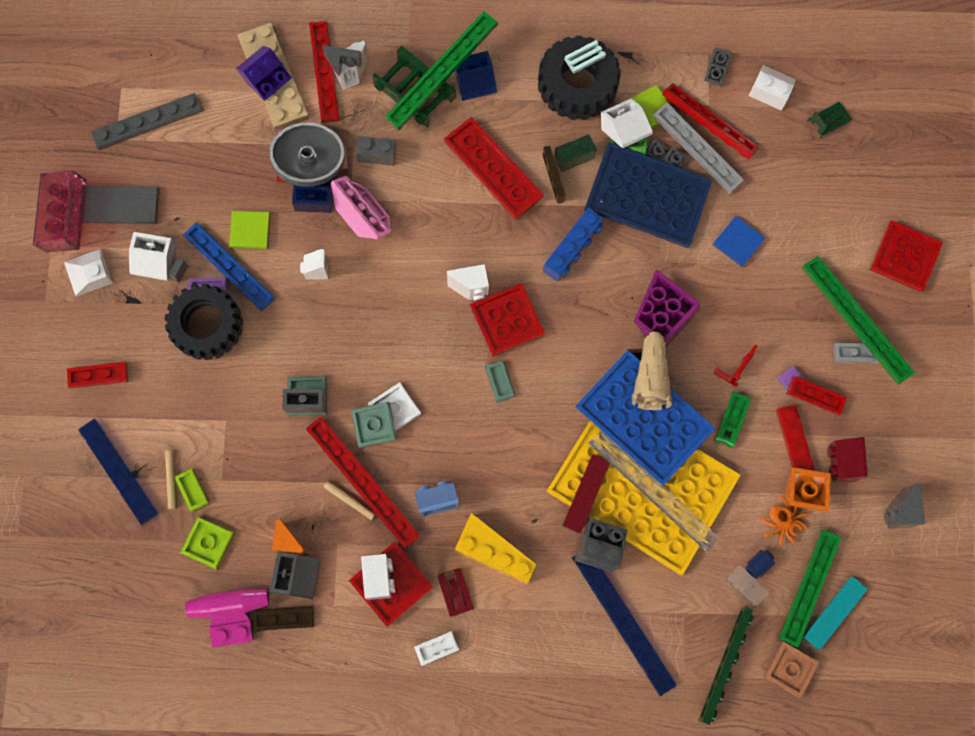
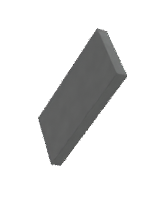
M82 186L79 221L81 223L156 224L159 189L158 187Z

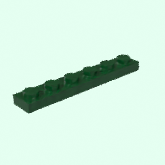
M741 607L703 706L698 721L710 725L711 722L715 721L718 713L716 710L717 704L722 702L725 695L723 688L725 683H729L732 677L731 667L737 663L739 658L737 651L739 646H742L746 640L745 630L747 626L750 627L754 618L752 615L753 610L748 607Z

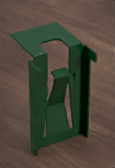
M837 102L819 113L816 111L807 122L810 121L812 124L816 122L819 129L817 132L822 135L819 138L821 139L828 133L850 122L852 118L841 103ZM845 117V118H843V119H840V120H838V121H836V122H833V123L827 125L828 123H830V122H832V121H834V120H836V119Z

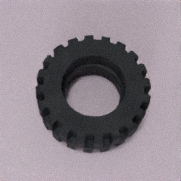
M195 284L191 285L190 290L182 289V294L179 297L175 295L172 298L174 303L168 304L169 314H165L164 320L167 322L165 330L169 333L170 341L184 354L198 360L201 358L212 360L214 356L219 358L222 357L223 352H230L232 350L230 348L231 345L237 344L239 341L237 336L242 334V329L240 328L243 325V319L240 316L242 313L237 303L227 292L222 291L217 286L210 287L209 284H202V287H199ZM200 307H215L221 314V323L218 330L207 338L197 339L188 332V320L191 314Z

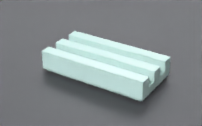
M595 40L568 54L564 60L573 74L605 58L606 54L602 52L601 46H598V42ZM598 53V55L594 56L593 58L574 67L575 64L584 61L588 57Z

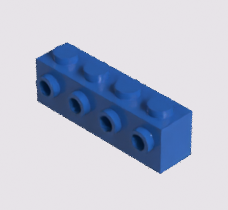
M587 208L545 262L543 272L557 282L561 277H565L570 271V265L573 262L576 263L582 254L580 252L584 248L587 249L594 234L598 235L602 230L603 217Z

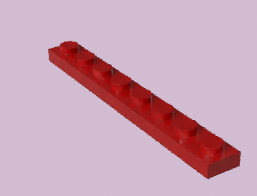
M322 417L306 428L308 433L405 549L420 537L418 532Z

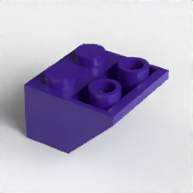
M262 46L236 68L244 81L264 101L292 79L273 50L266 46Z

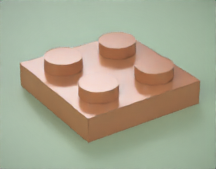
M781 642L763 678L801 699L819 662L787 643Z

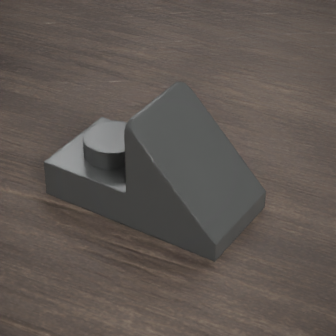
M323 46L324 56L338 76H340L342 64L349 67H361V51Z

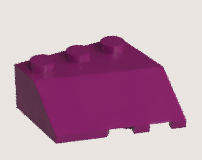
M656 269L634 319V323L645 338L651 332L660 333L664 337L667 347L699 312L701 303Z

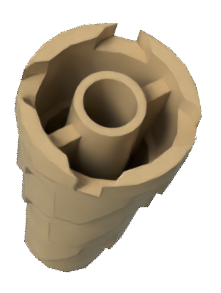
M651 332L644 339L642 358L635 382L634 394H632V404L635 406L637 402L638 408L644 410H662V405L666 404V409L672 405L666 359V342H664V337L658 332Z

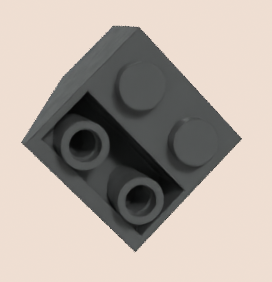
M590 518L580 538L575 561L612 573L620 568L628 530Z
M277 552L270 592L313 599L320 559Z

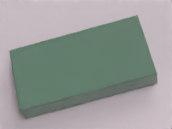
M503 360L486 365L485 370L496 403L514 398L515 394Z

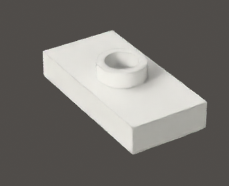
M452 631L414 647L421 666L459 650Z

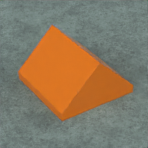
M792 467L784 492L788 505L828 512L831 474Z
M278 519L275 523L272 550L276 553L285 552L302 556L308 555L309 553L288 526Z

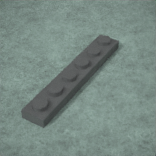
M193 93L91 131L96 147L98 150L200 113L202 108L196 94Z

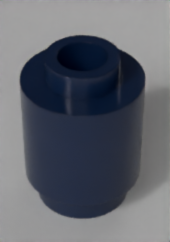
M760 550L747 562L745 569L753 578L757 579L775 565L773 561L775 558L768 550Z

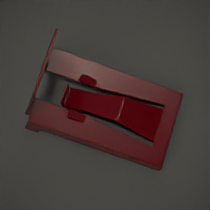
M461 568L443 572L437 576L450 617L474 609ZM451 571H454L458 586L467 605L466 607L463 602V599L457 588L455 578L450 579L448 581L451 587L455 611L453 609L450 589L445 576V573H450Z

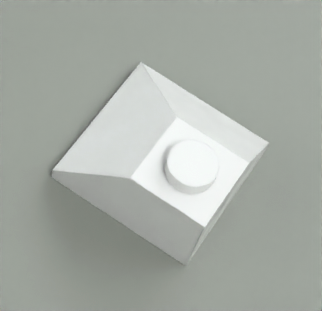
M101 249L64 262L76 297L113 284Z

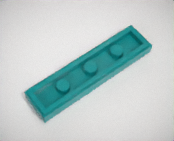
M850 576L806 631L803 638L819 651L868 589L853 576Z

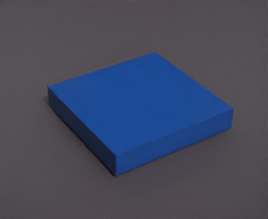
M735 216L715 240L713 246L743 267L764 241L765 237Z

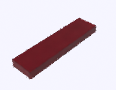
M592 454L562 527L581 534L611 461Z

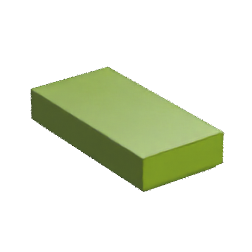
M193 468L174 477L191 513L210 504Z

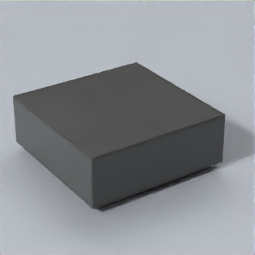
M179 258L176 259L169 272L171 278L176 282H180L188 267L185 261Z

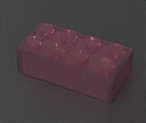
M75 171L40 174L33 246L45 252L80 249L86 178Z

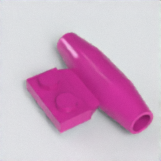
M238 589L208 594L186 601L187 618H213L209 627L212 648L251 642L254 640L252 624L246 613L268 606L269 594L267 589Z

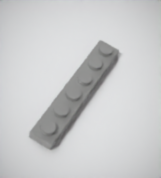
M667 102L654 113L653 118L729 194L743 182L744 179Z

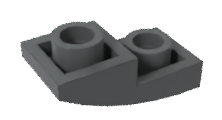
M715 48L704 81L722 86L732 53Z
M656 139L651 141L646 151V156L681 168L687 157L673 146L668 148Z

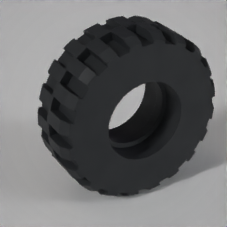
M582 36L566 37L561 42H555L552 45V49L548 48L546 50L544 58L540 62L538 90L541 93L543 102L548 103L550 110H555L561 117H570L571 120H576V118L586 120L590 116L596 117L600 115L601 110L605 111L609 108L618 91L621 70L618 68V59L613 57V51L610 48L607 49L603 42L599 41L598 46H601L602 52H605V58L584 68L593 75L596 81L587 88H575L565 82L562 74L569 70L570 67L564 59L568 54L595 41L594 38ZM598 53L588 57L584 61L575 64L574 67L593 58L594 56L598 55Z

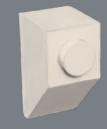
M325 249L304 255V262H300V272L304 274L305 279H328L329 261Z

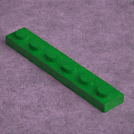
M824 529L821 530L778 640L793 647H799L841 537Z

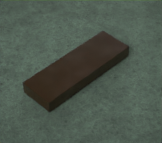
M546 146L543 148L542 156L555 199L558 204L564 203L566 195L551 146Z
M314 607L252 611L253 631L314 627Z

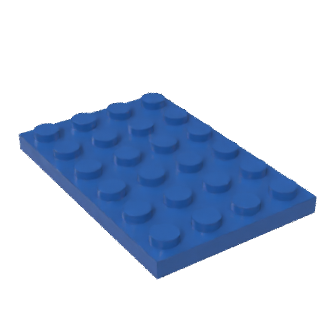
M627 350L575 408L661 486H664L716 428L671 388L672 405L667 409L666 404L662 405V410L640 409L637 402L634 406L632 404V394H634L640 360Z

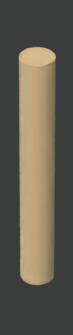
M166 450L168 510L176 509L173 450Z
M329 481L324 484L323 487L370 520L375 517L376 514Z

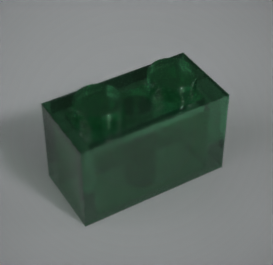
M588 134L556 147L554 157L561 172L595 159L597 149Z

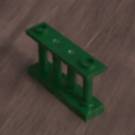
M403 46L397 50V63L382 78L376 73L372 75L374 87L378 91L386 93L396 103L404 97L401 93L416 77L421 78L430 69ZM403 66H407L411 73L394 89L387 82ZM446 81L437 90L438 95L423 111L419 109L414 115V119L418 124H423L428 128L430 126L428 115L443 100L447 99L451 103L455 100L456 89Z

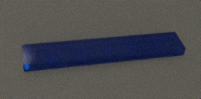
M94 418L78 429L139 523L144 525L159 514L98 421Z

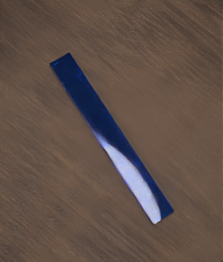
M576 555L572 557L575 565L657 694L662 696L677 686L604 570L575 561Z

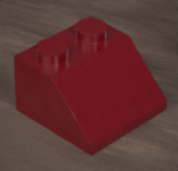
M865 437L836 440L829 444L827 454L831 459L829 473L831 474L832 482H856L868 476Z

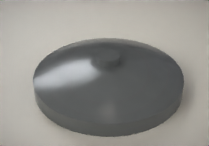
M298 123L284 128L274 137L269 149L270 163L274 172L282 180L302 187L318 186L332 180L342 169L345 159L344 146L340 137L330 128L316 123Z

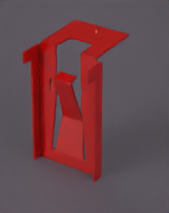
M754 345L751 351L742 359L741 365L733 377L717 367L714 374L737 387L738 384L735 381L741 379L740 374L755 354L754 352L758 346Z

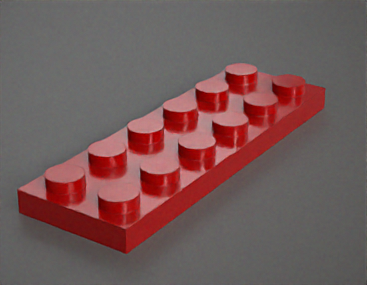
M472 117L444 138V143L515 220L544 197L542 192Z

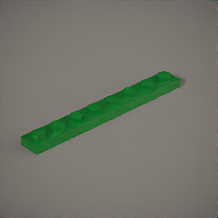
M483 11L385 116V119L400 131L497 27L498 22Z
M819 256L803 265L802 269L897 385L915 374L914 370Z

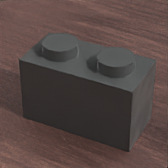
M358 136L356 147L357 162L394 166L395 140Z
M283 389L282 408L286 413H325V392L323 389Z

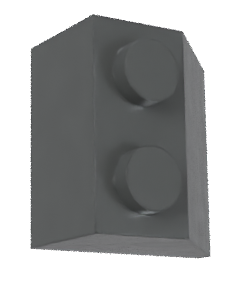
M914 484L902 489L885 509L884 521L888 525V529L912 528L925 524L920 484Z

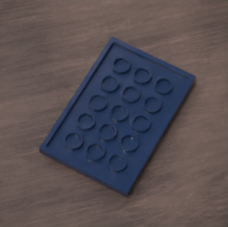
M608 142L584 210L586 211L587 208H590L601 217L689 248L712 180Z

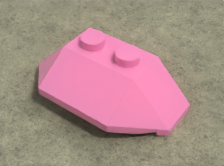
M347 176L331 182L335 209L358 237L378 239L390 234V216L368 189L357 182L351 181Z

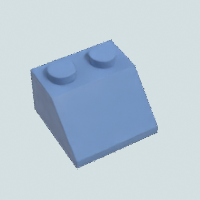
M449 481L440 482L437 484V487L430 488V486L420 487L418 492H415L421 517L459 508L454 484L449 483Z

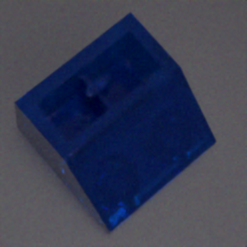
M488 51L471 54L454 72L462 101L497 93L493 66Z
M335 178L318 186L302 187L293 185L292 205L294 210L299 212L332 213L333 192L331 182Z

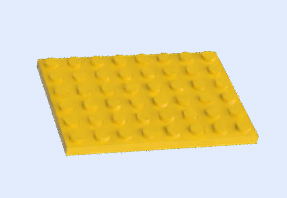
M589 421L546 492L566 505L571 506L592 454L611 461L588 518L628 530L625 540L627 543L682 576L739 479L740 474L696 449L664 486H661L599 428Z

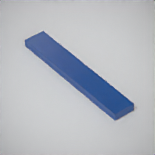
M197 222L183 234L261 312L275 300L274 296Z

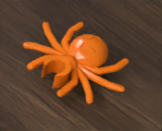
M780 495L779 498L785 503L787 509L781 505H775L769 512L770 519L774 523L767 521L763 516H761V520L767 525L777 528L772 532L764 534L765 537L772 536L781 531L779 544L782 546L784 532L787 538L792 543H795L792 537L797 535L793 532V528L795 527L797 531H802V527L804 529L808 528L797 518L808 516L809 514L801 513L795 515L797 510L795 506L791 513L787 500Z

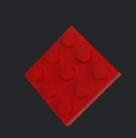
M891 220L887 225L869 270L916 291L923 292L943 242Z
M522 283L470 304L471 311L492 357L545 334Z
M395 541L380 553L386 554L393 563V572H390V579L394 580L395 593H392V598L365 599L362 569L349 580L386 627L390 626L433 588Z

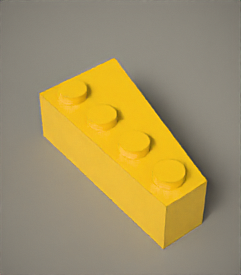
M470 514L456 545L455 552L528 584L536 564L475 515Z

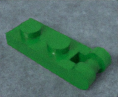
M734 391L732 392L714 442L727 444L726 447L731 449L734 447L751 398ZM725 430L731 432L730 437L724 435Z

